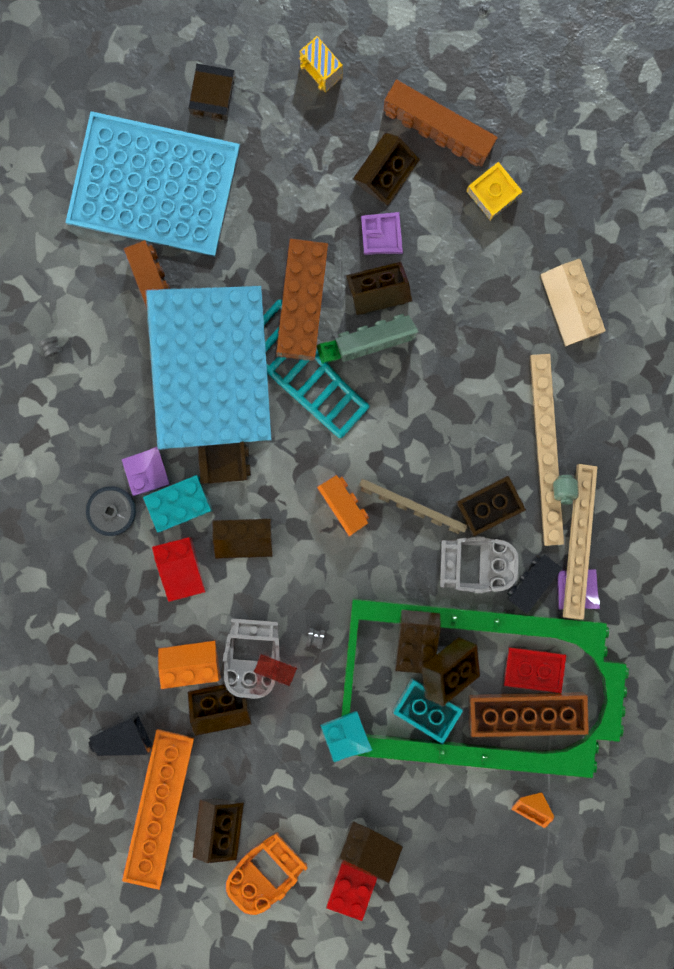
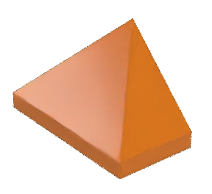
M542 792L521 797L511 809L543 828H546L554 820V815Z

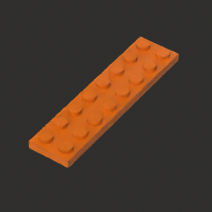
M159 729L156 730L122 878L123 882L158 890L161 888L195 737Z

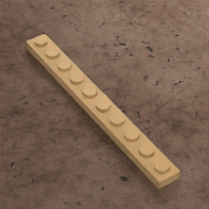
M550 354L530 355L544 546L563 545L561 501H557L554 498L553 482L558 479L559 469Z

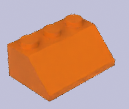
M336 475L317 488L347 534L351 536L368 524L367 519L369 516L364 509L360 510L356 505L359 501L354 493L349 494L346 490L348 484L342 476L338 478Z
M216 640L159 648L158 671L161 689L219 681L221 676Z

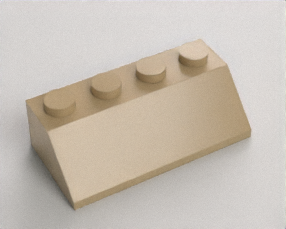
M581 259L562 264L540 275L565 347L600 335L606 331Z

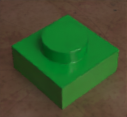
M336 340L320 343L316 346L322 364L341 359Z

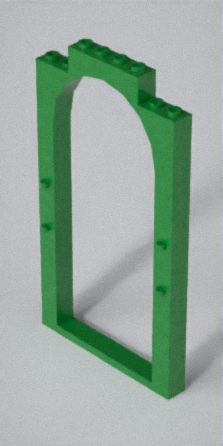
M352 598L342 716L350 713L358 621L369 620L400 623L401 610L440 613V622L443 628L549 637L576 644L592 658L602 676L604 695L598 720L589 730V734L562 749L541 751L445 741L442 744L435 740L366 734L372 751L354 756L593 778V773L597 771L595 753L598 754L599 743L596 740L620 742V736L622 737L624 733L621 721L622 717L625 716L623 699L627 696L625 679H628L629 668L623 662L604 660L608 652L607 646H605V640L609 637L607 623Z

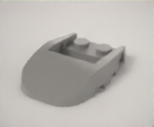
M485 537L441 541L440 587L445 586L461 591L483 593L504 591L516 582L518 577V553L510 543ZM461 545H480L479 583H460Z
M231 619L232 625L227 636V643L223 654L226 688L237 697L262 698L271 692L276 681L280 662L278 622ZM235 638L273 641L271 662L233 659Z

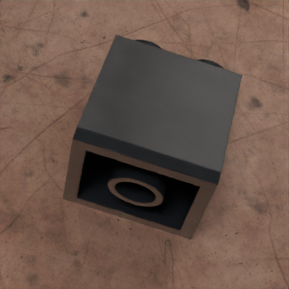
M138 712L96 731L89 737L90 741L88 742L91 751L95 752L97 756L146 755L153 747Z

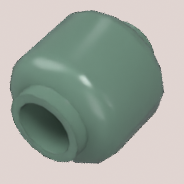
M572 475L558 476V479L553 482L554 498L557 501H561V504H572V501L579 497L578 481Z

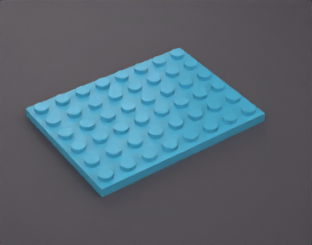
M91 111L65 223L215 257L240 144Z
M261 286L147 290L158 449L271 440Z

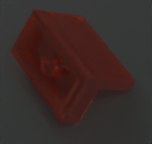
M261 654L253 672L291 686L297 668Z

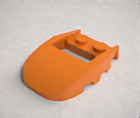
M276 832L253 847L233 869L226 881L227 895L244 913L258 915L286 896L289 889L298 881V876L303 870L306 871L308 868L307 863ZM262 849L289 876L277 888L251 862Z

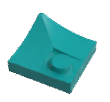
M357 711L320 725L333 762L372 751Z

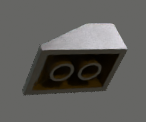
M353 821L348 827L336 861L386 883H390L403 846Z

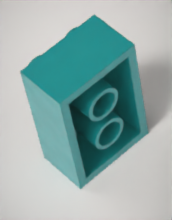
M198 475L143 497L157 533L213 511Z
M412 677L392 712L443 744L463 710L452 701L442 706L426 699L424 684Z

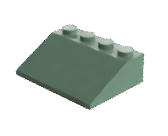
M404 314L394 316L393 320L389 322L381 320L374 323L375 326L370 328L366 325L357 328V332L351 334L349 331L338 334L339 338H335L342 363L415 340L418 334L417 327L409 315L404 317Z

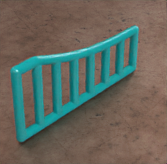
M277 300L263 315L264 326L282 308V300ZM279 327L265 341L266 352L277 341ZM317 348L315 359L320 367L298 391L289 383L310 360L300 359L284 378L275 370L286 359L285 357H277L270 365L266 363L267 374L340 439L347 434L370 407L328 363H321ZM326 372L333 381L311 404L303 396ZM339 386L346 395L327 416L323 415L318 408ZM352 399L360 408L339 429L332 421Z

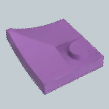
M399 212L361 216L364 255L403 254Z
M158 447L121 459L133 496L170 485Z
M588 569L585 609H600L596 569ZM562 570L557 575L558 609L564 608L567 570Z

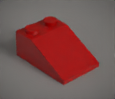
M192 537L152 547L168 602L206 592Z

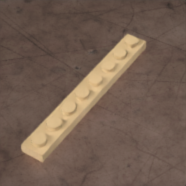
M577 464L575 479L578 481L579 497L573 500L563 608L564 618L584 620L597 466Z

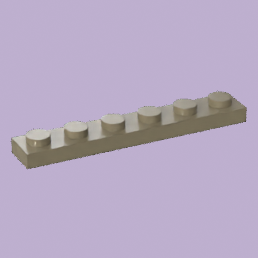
M365 479L360 481L359 486L362 487V492L369 495L374 492L379 495L378 499L389 503L392 500L397 503L396 507L405 511L407 508L414 510V515L423 519L425 516L432 518V523L438 526H442V524L450 526L448 530L459 534L460 531L465 533L467 525Z

